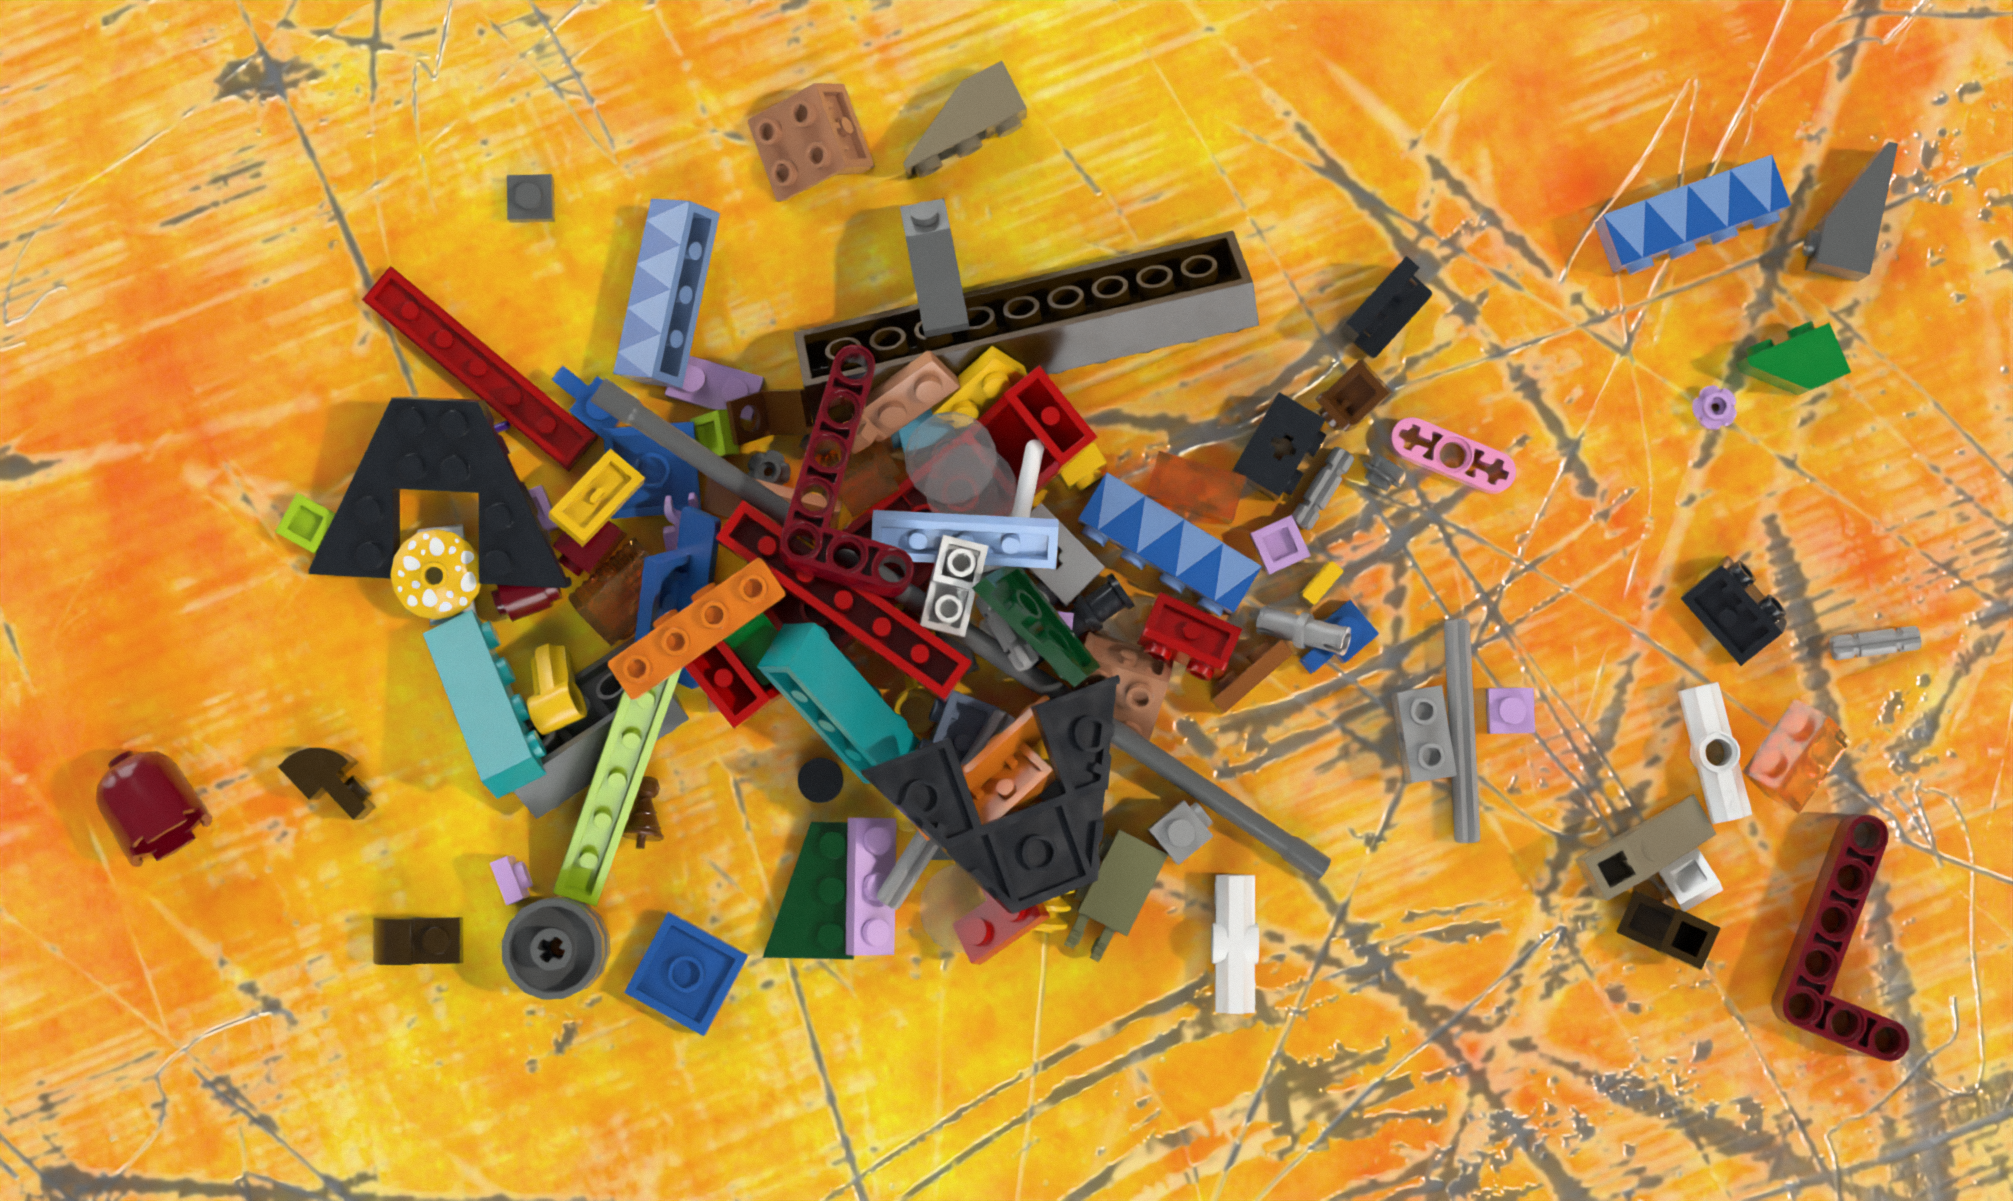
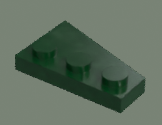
M1003 566L984 577L972 587L990 607L1052 666L1060 678L1068 681L1073 687L1077 686L1101 667L1021 567Z
M811 822L762 958L854 959L853 955H845L848 822Z

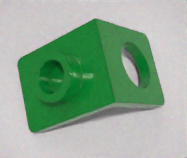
M761 613L723 641L732 647L763 686H767L771 682L757 666L779 631L766 615Z

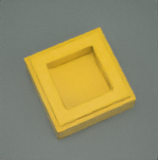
M1328 561L1298 594L1300 596L1299 599L1310 608L1315 606L1344 570L1333 561Z

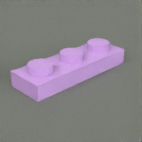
M848 818L845 955H894L895 909L879 901L877 893L896 865V818Z

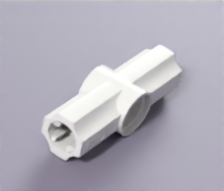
M1715 682L1677 691L1691 742L1690 759L1699 773L1711 824L1732 821L1752 815L1739 764L1740 747L1737 740L1732 737L1719 683ZM1713 740L1719 742L1724 749L1723 760L1716 766L1707 760L1705 752L1707 745Z
M1218 874L1215 875L1214 882L1215 923H1212L1211 962L1215 964V1012L1227 1014L1255 1013V964H1258L1259 927L1258 923H1255V875Z

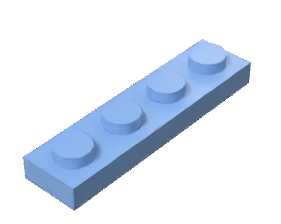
M873 510L872 540L906 551L913 562L935 563L942 536L947 535L989 546L984 565L1056 569L1059 519Z

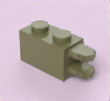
M1120 829L1117 830L1114 837L1106 833L1099 846L1098 855L1101 863L1098 881L1080 887L1076 891L1074 899L1081 902L1077 909L1080 913L1064 944L1072 949L1079 944L1089 918L1104 924L1105 926L1099 938H1096L1090 950L1091 955L1089 958L1097 962L1102 958L1115 931L1128 936L1168 856L1167 853Z

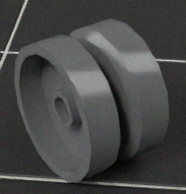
M567 897L541 899L522 908L509 922L502 940V962L510 979L525 993L543 1000L564 999L590 987L604 972L610 956V934L602 916L589 904ZM557 938L563 941L559 948L565 950V953L559 956L551 950V944Z

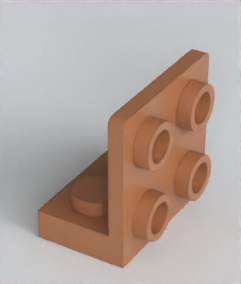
M814 83L748 120L749 128L777 201H786L836 174H862L875 167L844 84Z
M1089 630L1084 646L1101 667L1077 686H1071V689L1076 690L1113 675H1119L1120 683L1116 686L1113 717L1147 740H1150L1169 684L1174 660L1170 659L1167 663L1155 660L1144 653V647ZM1110 743V747L1121 750L1112 743Z

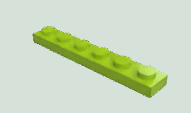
M682 669L637 700L630 699L625 690H623L553 890L554 894L597 907Z

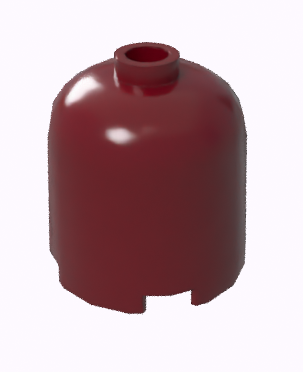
M127 751L118 755L109 762L110 770L105 773L97 785L96 802L98 808L127 860L134 867L142 866L144 862L142 858L153 855L156 861H160L176 853L196 839L192 832L194 828L200 823L203 827H208L212 822L211 813L178 765L170 757L157 751L141 752L135 755L133 751Z

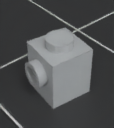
M1181 800L1147 830L1172 861L1179 865L1213 837L1212 833L1207 829L1213 824V821L1197 802L1189 807L1184 800Z

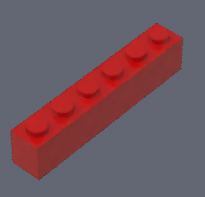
M744 500L741 501L716 536L720 545L747 564H750L757 558L763 559L784 590L937 698L946 702L972 665L971 660L877 594L805 574L787 567L779 553L783 528ZM796 537L788 543V548L796 555L804 556L813 551L812 548Z

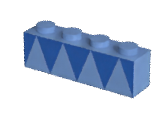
M1769 155L1602 215L1594 224L1612 272L1615 273L1627 269L1628 274L1633 275L1653 267L1654 262L1652 259L1669 254L1670 259L1675 260L1695 252V244L1704 240L1711 239L1712 244L1717 245L1739 236L1737 229L1746 225L1753 224L1754 229L1759 230L1781 221L1779 214L1791 206V202L1773 155Z
M651 198L613 374L643 384L675 388L683 387L720 213L692 201Z
M1108 472L1104 475L1078 518V523L1084 526L1081 534L1103 547L1107 541L1123 550L1120 554L1123 560L1140 570H1143L1147 564L1162 573L1158 579L1161 583L1180 594L1184 588L1190 590L1200 597L1197 602L1199 606L1218 617L1223 612L1232 615L1236 611L1262 568L1258 563Z

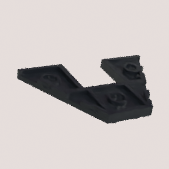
M406 396L391 398L309 568V574L391 579L393 559L400 549V489L478 493L479 584L568 588L572 586L571 578H566L550 545L552 539L548 530L543 528L538 520L536 505L524 481L520 482L507 455L510 454V451L503 437L494 428V418L486 401L476 399Z
M1113 675L1031 706L1061 794L981 824L951 738L940 740L861 770V773L1008 913L1015 914L1098 881L1100 866L1098 851L1099 843L1103 838L1104 821H1102L1105 790H1108L1111 765L1109 750L1110 741L1114 736L1115 724L1112 723L1116 686L1120 683L1119 675Z

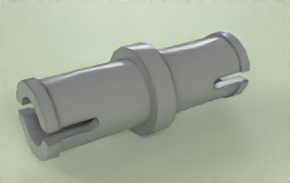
M1263 606L1257 618L1256 627L1258 628L1256 632L1258 634L1292 641L1294 647L1305 649L1307 646H1311L1343 656L1350 644V627L1316 620L1313 614L1307 612L1296 615L1276 610L1269 606Z

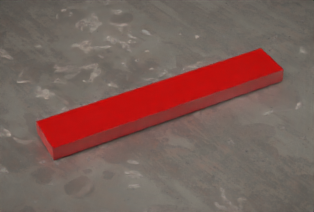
M392 266L385 271L363 297L362 301L480 399L485 400L492 409L568 472L571 471L597 440V436Z

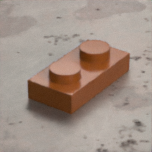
M1282 639L1273 646L1266 640L1246 657L1252 665L1238 676L1234 670H1231L1213 686L1218 694L1210 701L1221 714L1226 713L1288 659L1293 652Z

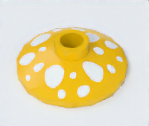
M440 529L419 532L402 544L393 559L390 575L394 592L404 607L420 617L434 620L454 617L468 608L480 591L479 556L468 541L454 532ZM437 567L442 571L443 579L439 584H433L428 581L426 574L429 568Z

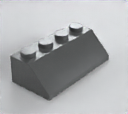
M635 636L574 675L575 684L580 689L586 703V718L546 735H542L536 729L531 718L525 721L529 732L535 730L545 747L547 755L541 757V761L547 775L513 792L536 819L557 808L564 801L590 785L624 690L609 668L608 662L634 644ZM673 692L656 741L689 720L675 692Z

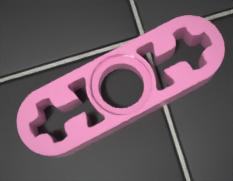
M1405 418L1398 422L1390 432V448L1399 458L1485 493H1500L1511 486L1515 480L1516 467L1513 460L1507 454L1419 418ZM1413 427L1418 430L1416 437L1427 443L1432 441V434L1438 436L1440 439L1432 448L1431 460L1423 457L1428 450L1425 447L1414 445L1410 450L1403 448L1405 440L1399 437V432L1406 433ZM1455 443L1463 449L1465 459L1460 467L1449 468L1442 463L1440 450L1445 444ZM1474 451L1481 454L1476 463L1489 467L1495 461L1501 464L1500 472L1506 474L1505 479H1498L1493 484L1487 482L1488 474L1477 468L1473 470L1472 477L1466 475L1465 472L1473 463Z

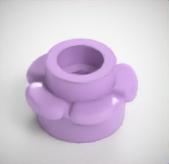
M1715 385L1707 386L1699 392V397L1693 401L1692 411L1703 427L1717 430L1720 426H1728L1734 421L1737 414L1736 409H1734L1736 398L1726 388L1721 390ZM1713 403L1719 405L1717 412L1711 409Z

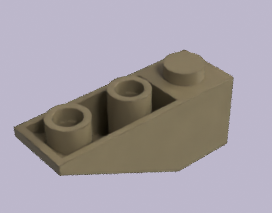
M1003 61L968 77L959 84L904 161V170L908 178L915 174H918L919 178L931 175L943 167L941 161L956 153L959 158L968 156L983 146L982 140L996 133L999 138L1005 137L1023 126L1021 121L1027 118V107Z
M1692 794L1574 860L1595 898L1608 901L1656 874L1716 835V832L1696 796Z

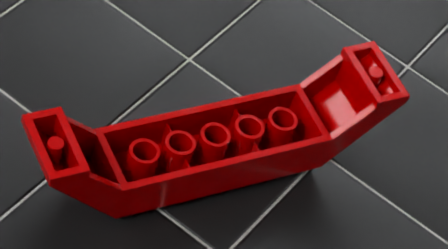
M1039 365L1006 391L966 432L842 531L872 540L873 510L1011 517L1025 447L1030 440H1039L1044 446L1034 494L1035 497L1098 437ZM834 560V562L839 567L847 569L846 567H844L843 565ZM893 562L883 564L901 577L905 576L900 565ZM913 562L914 571L911 583L919 589L930 582L935 563ZM786 590V596L763 612L778 631H780L783 624L810 622L821 626L829 634V640L841 653L857 641ZM878 595L894 607L899 604V602L891 597ZM723 640L685 666L686 670L734 729L783 696L772 683L763 686L732 647Z

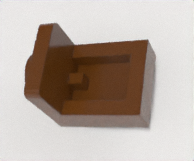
M1362 359L1358 360L1327 391L1321 392L1315 400L1322 407L1318 410L1321 417L1326 419L1325 421L1335 430L1341 427L1346 432L1355 429L1393 392Z

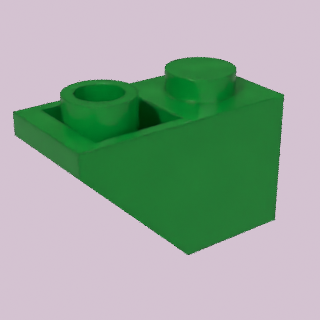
M1812 321L1787 331L1789 340L1775 346L1771 338L1745 349L1748 354L1747 358L1736 363L1740 373L1798 396L1851 373L1830 322L1818 328H1815Z

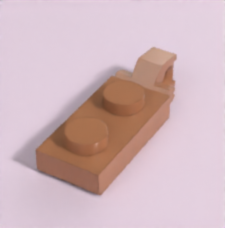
M927 350L871 390L852 453L856 454L870 446L874 439L880 442L885 440L886 437L889 438L960 387L958 377L931 351Z

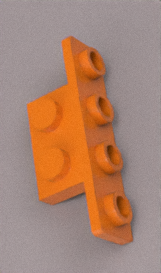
M757 558L718 586L712 582L701 588L691 596L693 603L679 613L676 609H673L662 615L653 623L655 627L653 631L609 660L608 666L629 698L637 700L786 596V592L765 561Z
M1047 695L1042 696L1036 703L1026 706L1016 721L1002 733L994 735L987 742L985 748L968 764L961 765L981 824L1025 808L1056 780L1054 769L1031 749L1042 739L1031 706L1049 700L1050 698ZM916 826V828H917V830L919 831L920 835H921L922 837H924L926 840H930V838H929L928 836H926V835Z

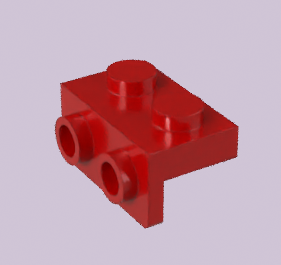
M1160 592L1137 644L1145 647L1144 653L1155 660L1167 663L1171 659L1187 666L1185 671L1197 679L1210 681L1213 678L1219 681L1226 671L1228 661L1242 629Z

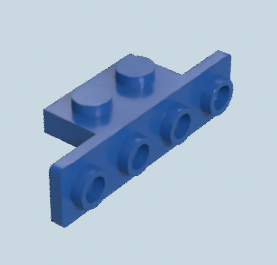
M692 506L682 508L677 549L645 557L635 642L655 629L653 623L658 618L673 609H676L679 613L693 603L691 599L693 594L714 582L719 545L716 536L721 529V520ZM683 667L677 683L690 689L700 687L686 668Z

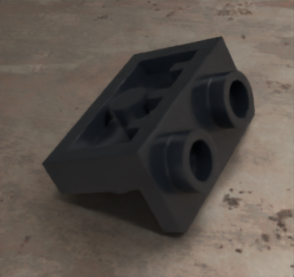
M1407 256L1346 321L1340 330L1371 359L1376 358L1432 296V291L1414 276L1420 267Z
M1727 555L1719 562L1717 567L1683 593L1680 599L1738 664L1742 666L1784 632L1787 621L1784 618L1786 611L1775 597L1770 594L1765 597L1753 584L1756 578L1743 562L1738 560L1734 563Z

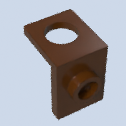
M804 388L762 390L726 401L734 445L745 444L770 435H807L812 433V418ZM747 405L754 410L756 415L755 426L749 432L742 427L740 420L741 412Z

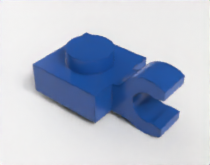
M562 366L552 378L557 385L577 400L569 409V412L601 438H603L604 428H615L621 422L591 402L593 395L603 382L598 376L588 386L566 367Z
M1348 600L1324 621L1351 628V640L1345 655L1341 656L1337 653L1314 647L1299 662L1310 674L1319 669L1334 654L1344 664L1378 636L1379 633L1354 603Z

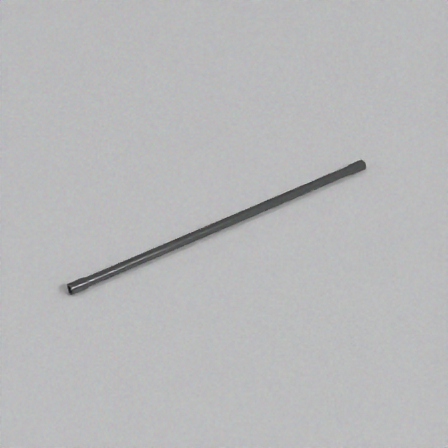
M604 379L593 395L592 403L622 423L633 426L784 526L790 506L788 501L644 407L637 398L608 379ZM799 536L809 544L813 545L812 541L805 536ZM849 549L839 550L833 556L835 561L847 569L854 568L859 563L857 554ZM884 565L878 569L880 576L888 582H897L903 578ZM910 583L904 593L891 598L921 617L927 593ZM968 622L965 637L947 634L1041 697L1047 695L1052 699L1073 691L1035 665L1028 670L1016 671L1007 658L1010 652H1004L995 638L971 622ZM1113 717L1112 724H1115V729L1110 743L1280 854L1286 862L1313 880L1318 881L1324 875L1331 863V858L1301 838L1292 836Z

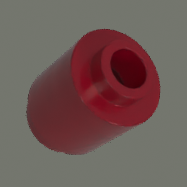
M497 585L498 589L491 591L499 615L504 616L508 614L512 622L554 606V601L563 598L560 588Z

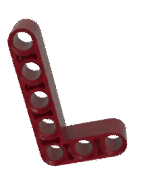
M849 345L838 351L834 358L781 533L779 553L785 565L795 571L884 597H896L904 593L911 583L914 564L910 555L898 547L830 528L875 372V360L871 352L861 345ZM847 363H858L863 366L866 374L860 379H849L842 373L841 368ZM834 406H845L850 409L853 418L845 423H837L829 417L828 411ZM822 449H832L839 455L840 461L835 466L824 467L815 460L814 456ZM817 492L825 497L827 505L822 510L810 511L803 506L801 499L807 493ZM805 536L812 541L814 549L809 554L800 556L790 551L788 543L794 537ZM849 549L857 554L859 563L854 568L843 569L834 562V554L839 550ZM888 562L896 563L901 566L905 576L900 581L888 582L880 576L879 567Z
M1854 814L1842 819L1835 830L1773 993L1771 1005L1776 1017L1784 1023L1864 1055L1891 1062L1899 1060L1909 1049L1910 1038L1905 1027L1897 1021L1830 995L1889 838L1887 826L1881 819L1872 815ZM1860 823L1867 825L1871 834L1869 842L1864 847L1858 846L1853 836L1856 826ZM1848 865L1854 872V882L1851 887L1844 890L1838 884L1837 876L1839 870L1843 866ZM1828 908H1833L1838 915V924L1831 932L1825 931L1821 924L1822 914ZM1816 950L1822 957V967L1817 973L1811 975L1805 968V958L1811 951ZM1801 993L1805 997L1806 1008L1800 1016L1793 1017L1789 1012V1001L1792 996ZM1844 1010L1848 1015V1026L1845 1031L1836 1034L1832 1029V1018L1835 1013ZM1886 1027L1890 1031L1891 1042L1886 1049L1879 1051L1875 1046V1035L1878 1030Z

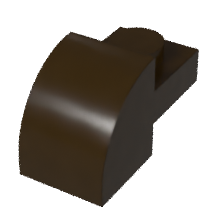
M307 748L293 753L278 766L309 800H319L327 792L353 820H363L376 808L368 799L372 795L370 789L357 776L352 775L348 778L345 775L358 761L343 751L331 748Z
M1635 890L1616 932L1680 963L1702 970L1721 928Z
M463 917L373 918V964L463 963Z

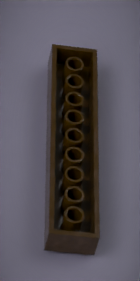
M1232 230L965 292L963 296L969 321V330L925 338L919 304H913L794 332L803 385L812 420L815 424L834 358L838 351L849 345H861L867 348L873 355L875 360V372L871 390H873L927 350L931 351L957 377L991 346L1024 365L1027 375L1039 365L1048 375L1059 374L1069 369L1095 363L1102 364L1112 359L1138 353H1149L1155 349L1181 343H1192L1199 339L1224 333L1239 332L1246 328L1259 326L1253 280L1235 233ZM847 363L841 368L842 373L849 379H860L866 374L863 366L858 363ZM841 405L834 406L828 411L829 417L837 423H844L853 417L850 409Z

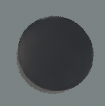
M811 759L799 771V789L803 796L812 802H829L835 799L843 788L844 777L842 770L830 759Z

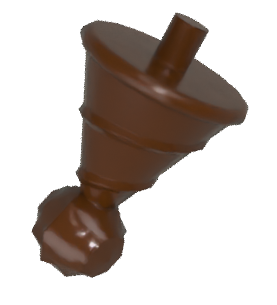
M644 776L637 792L641 799L637 802L634 811L629 816L622 837L636 840V849H645V841L656 842L664 839L656 816L657 812L652 802V798L659 794L660 785L658 779L651 776Z

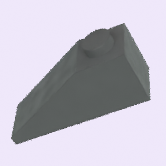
M1888 142L1877 150L1817 223L1814 230L1810 229L1808 231L1802 251L1803 256L1808 257L1805 270L1855 282L1870 275L1898 143Z
M944 198L901 206L900 211L925 338L969 330V321Z

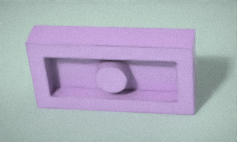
M689 355L683 387H667L665 396L713 411L727 409L726 401L762 391L765 379L762 376ZM748 405L745 406L741 412L740 419L752 422L755 414L754 410Z

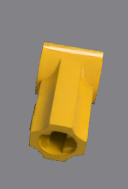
M549 643L535 649V656L530 660L534 695L528 697L527 708L536 729L542 735H546L586 718L587 707L580 689L575 684L572 654L565 646H553Z

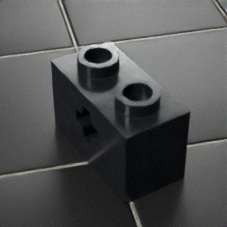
M1279 392L1230 475L1274 501H1277L1283 492L1291 496L1304 475L1302 471L1297 469L1305 454L1314 457L1327 436L1326 433L1320 431L1326 419ZM1282 439L1290 442L1287 450L1293 455L1291 457L1285 454L1279 460L1273 457L1276 448L1270 443L1278 444Z

